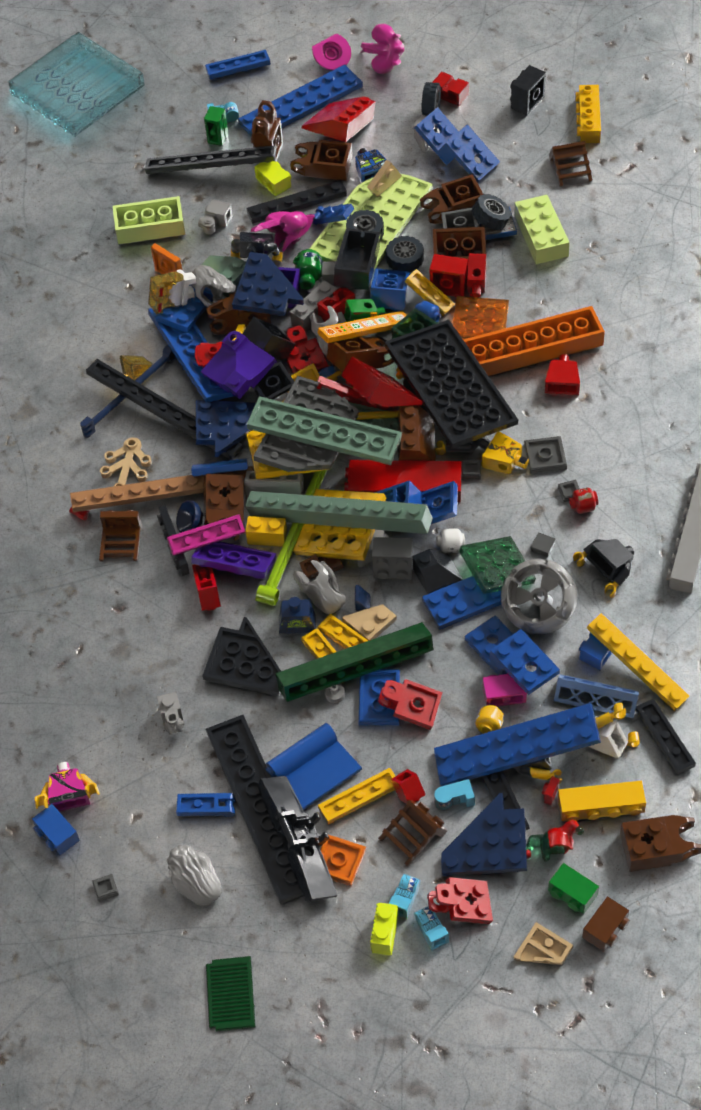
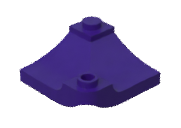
M232 331L222 340L221 348L202 369L201 373L226 392H230L241 399L250 387L254 389L277 361L267 352L253 344L245 335L238 331Z

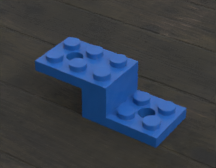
M438 107L414 127L446 165L456 159L469 175L473 174L477 182L500 163L468 124L458 131ZM433 127H437L440 133H436ZM474 157H478L481 163H477Z
M411 481L374 492L384 493L388 502L427 504L433 517L431 524L457 516L458 485L454 481L423 492Z
M496 615L465 635V641L497 675L508 673L528 695L560 674V669L522 629L513 634ZM489 638H496L498 641L493 644L487 640ZM532 665L536 667V670L530 672L526 670V667Z

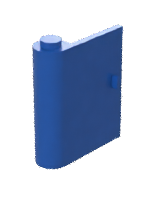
M324 723L268 761L265 768L271 777H287L303 810L362 770L357 761L338 742L334 730L328 723Z

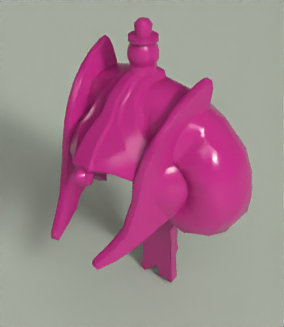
M382 23L377 24L371 32L372 38L377 43L362 42V50L360 51V53L378 54L371 62L373 70L378 74H386L392 71L394 66L401 63L399 58L405 51L403 43L399 40L401 35L395 34L391 26Z
M299 211L274 212L265 218L264 223L253 227L251 232L267 229L269 232L275 233L274 242L278 247L285 240L282 248L284 252L290 243L295 245L301 236L310 229L315 215H305Z

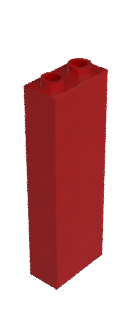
M349 460V467L345 469V478H348V482H345L344 491L374 493L406 481H411L423 492L454 481L458 485L457 502H461L462 461L393 460L392 464L388 465L372 460Z

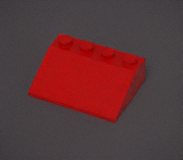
M358 97L330 103L305 122L301 129L347 142L374 119L376 101L370 100L368 97Z
M351 357L341 375L346 379L345 383L353 387L354 391L360 393L361 397L367 399L366 401L374 406H377V404L383 407L423 404L421 399L395 378L354 357Z

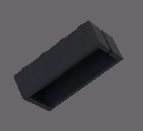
M346 228L334 267V286L369 290L380 250V232L365 230L363 247L361 246L362 230Z

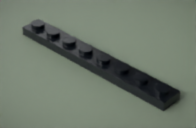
M273 145L148 158L145 172L146 174H157L261 162L267 163L275 161L276 148Z

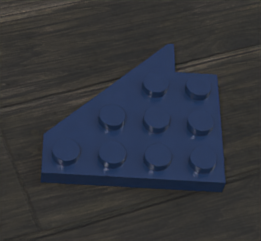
M249 253L232 302L233 309L285 316L288 303L304 304L303 297L267 254Z
M196 400V445H214L215 457L223 454L244 439L247 433L252 431L247 429V423L256 403Z
M499 793L441 853L442 875L454 876L528 871L525 809L504 810L503 793Z

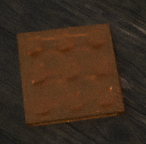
M457 296L453 326L462 339L505 329L509 300Z

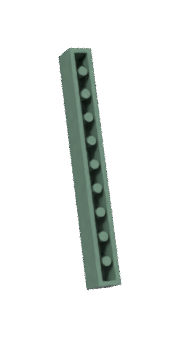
M251 491L245 505L250 516L286 518V522L422 534H428L433 519L427 504Z

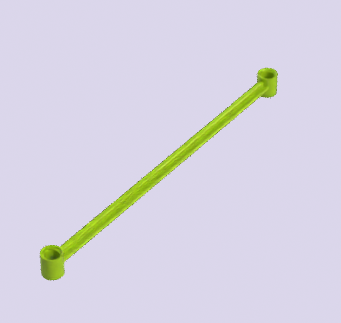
M327 470L314 472L305 495L313 496L315 490L320 489ZM292 523L266 586L259 585L255 597L257 602L276 606L280 595V590L277 587L304 525L303 523Z

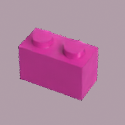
M508 673L483 677L482 688L486 706L494 705L499 707L526 703L527 693Z

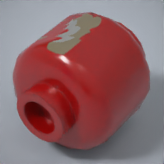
M589 487L574 490L572 498H569L571 509H575L578 514L592 512L599 504L596 491H592Z

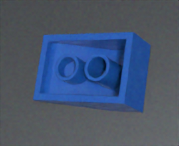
M375 269L370 299L374 301L376 308L384 307V309H391L396 312L405 310L408 285L404 281L410 275V271Z

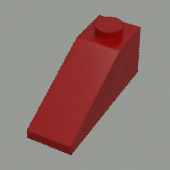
M193 564L192 569L202 611H211L221 607L213 569Z

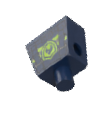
M291 597L289 600L281 601L279 634L309 633L316 629V614L310 600H300L298 597Z

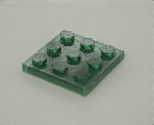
M511 536L462 545L459 549L461 556L483 594L501 591L503 583L511 573V570L525 561ZM534 575L527 577L521 583L523 584L522 586L534 584L536 577Z

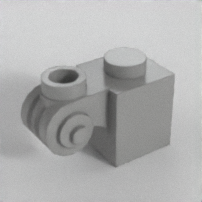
M211 200L210 204L205 208V216L200 217L198 226L203 228L205 234L215 233V225L223 227L228 225L232 217L231 204Z
M177 692L157 696L166 732L169 735L182 732L184 721Z

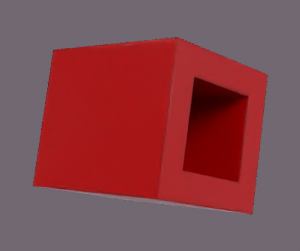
M409 769L391 779L399 800L404 803L408 800L418 802L420 798L426 795L418 775Z

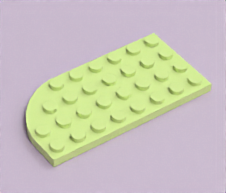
M401 174L400 179L377 197L367 188L373 179L371 178L358 185L345 200L343 205L352 204L354 207L350 215L359 210L375 211V213L380 214V217L383 218L384 236L380 240V250L375 268L385 256L386 247L389 242L394 238H398L419 209L420 199L433 189L432 183ZM347 220L328 223L310 247V249L320 253L324 262L337 261L346 231Z

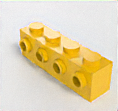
M579 85V92L575 93V102H578L576 103V113H579V115H576V125H579L577 126V136H580V142L600 143L599 85Z
M642 780L558 789L561 821L596 820L600 817L609 816L616 818L620 815L630 814L635 816L645 813L646 799Z

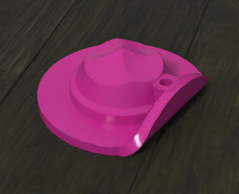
M334 34L312 46L315 61L327 70L333 71L344 64L347 65L351 59L350 45L339 34Z

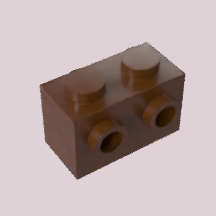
M607 896L583 928L582 938L605 952L608 946L612 947L617 941V934L620 929L624 931L630 922L628 919L629 910Z

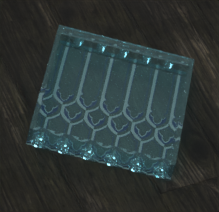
M80 32L72 35L8 81L9 91L12 96L17 97L24 104L29 105L34 111H38L46 119L48 118L56 126H60L65 132L72 134L74 137L145 85L142 72Z

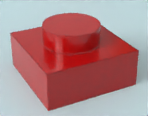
M552 776L550 782L544 784L542 794L544 795L545 804L552 806L559 789V778Z

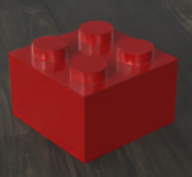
M434 254L429 269L430 281L445 295L464 298L467 289L468 259Z

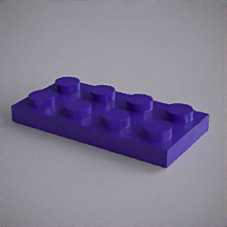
M221 541L197 548L191 557V564L215 568L219 571L234 572L238 575L253 576L257 579H265L276 561V553Z

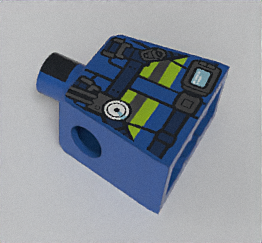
M361 148L357 152L355 165L360 182L363 183L373 178L387 160L378 150L374 149L367 152L365 148Z

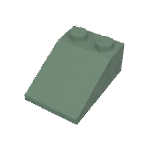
M210 255L201 265L210 266L228 280H231L238 288L246 261L237 257ZM224 292L223 296L228 298L229 294H232L234 292Z

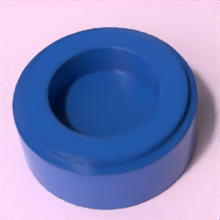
M330 365L318 373L326 378L334 374L336 369L334 365Z

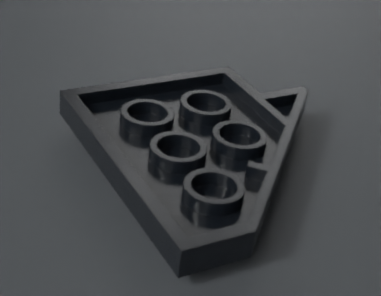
M247 617L243 618L239 630L220 627L202 675L203 680L275 696L280 695L276 673L281 672Z

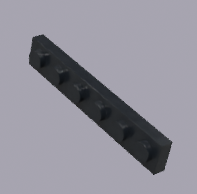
M339 180L246 208L247 214L252 224L264 221L269 214L274 212H294L347 196V191L342 181Z

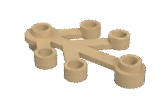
M128 438L123 443L122 448L115 452L107 451L104 454L107 463H114L117 458L124 454L126 455L124 459L110 467L102 466L100 468L101 476L109 478L113 473L122 468L118 483L114 486L126 485L129 470L131 469L139 482H145L148 479L147 472L139 468L134 462L133 456L136 455L139 458L143 467H149L152 464L151 457L142 452V444L138 438Z

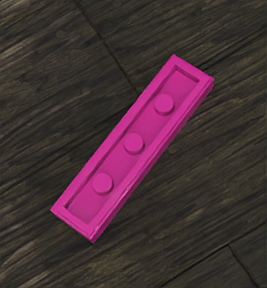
M238 514L169 536L166 539L172 556L244 534L245 529Z

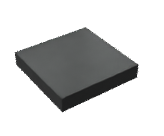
M561 436L524 440L526 456L529 459L530 474L567 469Z

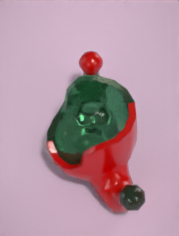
M569 820L561 827L551 828L544 834L529 836L526 844L527 859L531 858V851L535 848H540L544 862L550 860V855L566 854L569 849L573 850V834L576 832L577 835H582L584 833L583 827L579 826L576 820Z

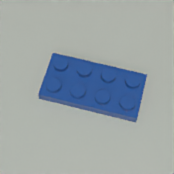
M206 287L203 294L213 302L212 291ZM195 292L194 297L189 298L187 305L184 306L181 304L175 306L171 299H169L162 307L161 312L157 313L155 321L187 333L208 307L202 303Z
M491 568L422 596V601L437 628L441 630L502 605V584Z

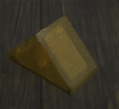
M120 356L123 374L134 381L153 365L143 356Z

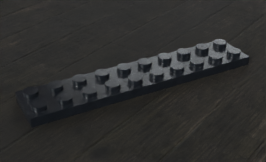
M244 715L206 728V733L230 789L234 794L236 803L279 903L283 904L303 896L287 858L290 851L287 847L288 842L282 829L276 832L258 789L260 779L271 776L265 769L267 766Z

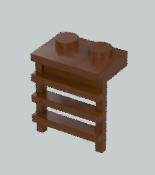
M585 141L553 146L551 148L549 158L550 161L554 160L559 187L563 186L562 180L588 176L589 182L593 181ZM584 157V161L563 165L558 163L560 160ZM586 166L585 171L563 175L560 170Z
M132 510L101 511L100 520L103 530L99 561L103 562L104 557H133V561H138L140 532L142 529L139 512ZM106 539H135L132 541H106ZM105 548H134V550H105Z
M408 800L406 802L407 805L398 812L399 814L395 819L390 821L391 824L386 829L384 828L383 833L378 838L380 841H383L388 837L409 857L404 863L406 866H409L435 835L443 837L448 831L443 826L445 823L438 816L435 815L433 817L429 813L430 808L421 801L417 803ZM403 817L425 837L422 843L418 842L399 823ZM394 827L417 847L413 853L391 833Z

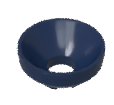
M186 500L181 504L176 517V525L180 533L202 526L204 514L198 503Z

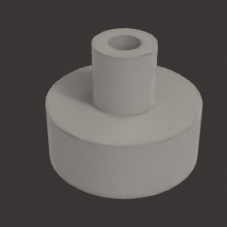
M342 684L325 689V698L330 703H339L345 697V690Z

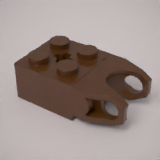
M262 100L258 107V117L256 116L252 122L251 143H253V148L275 145L276 162L283 144L281 118H277L275 106L271 101ZM263 105L269 106L271 108V111H264Z
M319 140V142L311 141L295 145V154L302 158L291 161L290 167L292 171L305 177L347 181L353 158L352 143ZM299 148H304L307 152H301ZM299 164L303 168H296L294 165Z
M473 174L443 183L441 187L433 189L420 199V206L424 209H433L428 214L429 223L441 224L443 223L441 213L472 208L478 197L483 195V192ZM427 199H432L428 204H424ZM435 214H440L438 218L432 219Z
M236 293L229 294L228 298L221 299L207 308L209 318L215 319L209 324L212 334L228 335L230 332L236 331L238 324H245L247 327L253 317L271 324L270 314L233 309L232 302ZM219 309L221 312L212 314L211 310ZM215 325H223L219 330L213 329Z
M359 336L328 343L327 359L342 372L351 357L376 369L384 368L394 363L392 358L390 360L384 359V355L388 354V351L384 347L385 342L379 338H363Z
M205 475L203 482L204 525L238 514L243 523V475ZM240 535L235 536L234 541H239Z
M669 815L623 822L621 824L620 836L629 872L671 866L673 863L683 862L692 856L700 854L701 844L687 842L680 837L681 833L694 827L695 819L693 817Z

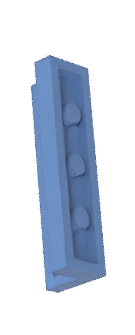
M560 674L554 701L574 706L591 703L593 710L606 713L614 712L612 707L616 703H620L623 700L631 701V712H626L625 717L634 718L640 691ZM561 687L569 688L573 696L568 699L559 697ZM582 692H589L593 700L584 703L578 695ZM607 696L613 704L609 707H603L598 699Z

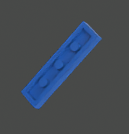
M262 50L206 64L205 68L211 80L271 65L267 51Z

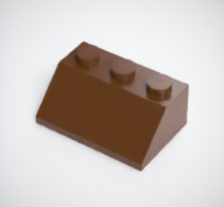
M485 227L433 229V255L460 257L469 260V253L486 254Z
M419 405L400 406L397 422L398 431L402 432V437L398 445V460L436 461L435 422L429 413Z

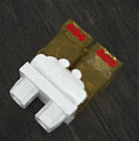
M180 269L176 270V272L150 277L149 306L156 314L163 313L164 308L177 307L180 304L182 306L187 305L188 299L193 298L195 295L192 286H189L196 283L195 275L192 272L184 273Z

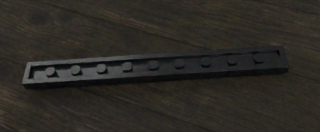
M96 359L86 369L88 376L196 439L194 415L99 359ZM238 442L222 455L232 460L241 451L242 444ZM207 445L208 447L215 450L214 445Z

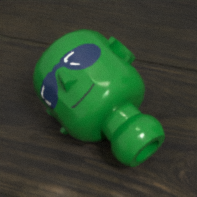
M312 249L302 250L293 260L295 268L300 269L299 285L304 290L312 289L315 286V282L322 277L323 258L320 253Z

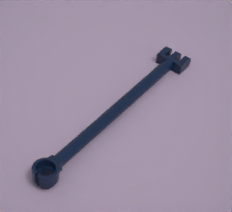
M168 345L164 347L162 357L135 380L136 382L142 384L162 365L176 358ZM119 394L92 419L87 416L82 420L80 426L83 436L89 438L96 432L95 425L126 397Z

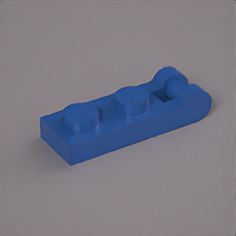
M340 204L326 208L318 206L315 211L316 213L312 214L315 215L312 223L318 225L347 220L354 207L352 204Z
M233 793L177 794L176 813L177 816L233 817L235 816L233 804L236 800ZM224 802L225 806H219V803Z

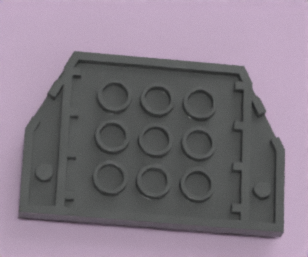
M297 376L283 401L284 403L355 421L359 416V410L349 404L347 399L340 397L336 390L323 386L321 389H316L319 382ZM265 434L254 454V461L287 472L328 470L332 468L339 452Z

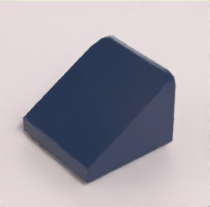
M356 585V612L371 608L370 594L360 585Z

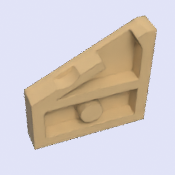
M386 160L367 188L373 195L378 197L400 179L402 175L390 161Z
M382 604L342 617V620L347 626L367 640H372L397 620V616Z
M536 922L514 955V959L524 962L563 965L573 949V944Z

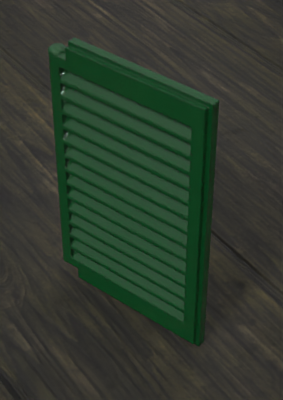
M251 956L212 960V964H206L209 1028H216V1032L255 1028Z

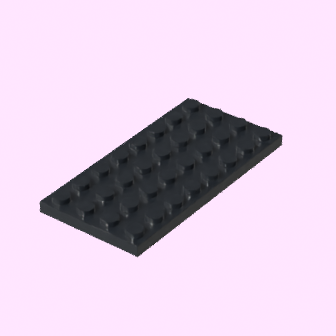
M450 320L385 342L384 347L417 397L423 401V406L452 449L518 425L519 419Z

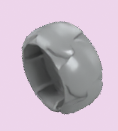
M537 558L520 563L506 577L501 590V604L507 618L516 627L530 634H549L559 630L570 620L577 605V588L572 577L561 565L548 559ZM534 574L543 575L540 588H535L532 592L520 588L523 585L521 583L527 577ZM559 585L562 589L563 598L561 606H557L556 609L558 611H556L552 607L553 598L548 592ZM541 596H544V597H545L544 600H543L542 602H540V601H541ZM531 600L540 609L541 620L526 617L521 613L517 605Z

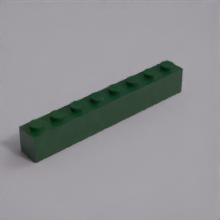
M421 622L276 673L278 689L286 702L411 659L434 650L432 634Z

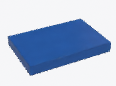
M247 458L192 465V476L247 470L248 461Z
M377 670L360 676L359 725L399 726V718L393 716L394 710L379 704L378 698L387 680L400 683V670Z

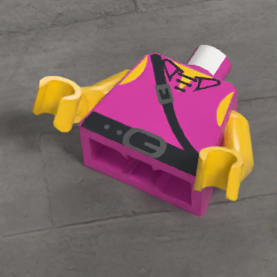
M61 762L57 765L58 772L49 775V781L45 783L40 795L36 796L34 800L36 809L42 805L48 808V804H53L60 812L90 805V796L94 793H97V795L100 793L97 784L88 776L79 774L77 768L70 769L68 762Z

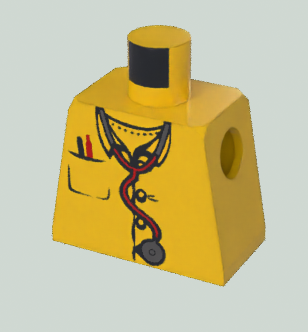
M501 432L495 434L482 455V468L511 474L515 466L525 469L529 462L528 458L522 456V445Z

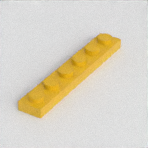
M602 613L587 626L586 629L674 711L689 698V695Z

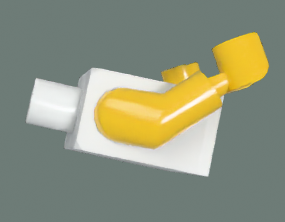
M616 703L612 713L607 712L599 717L595 716L601 743L589 746L594 750L618 759L624 749L627 748L626 746L638 747L640 744L638 732L628 733L627 740L618 721L613 720L614 718L619 720L625 718L626 708H623L622 703Z

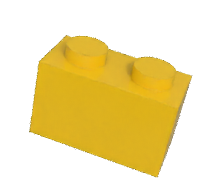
M248 516L245 531L247 545L282 547L287 537L286 518Z

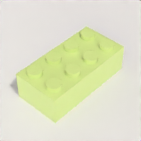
M548 195L515 202L514 217L535 264L569 257L570 242Z
M180 196L113 206L118 244L185 235Z

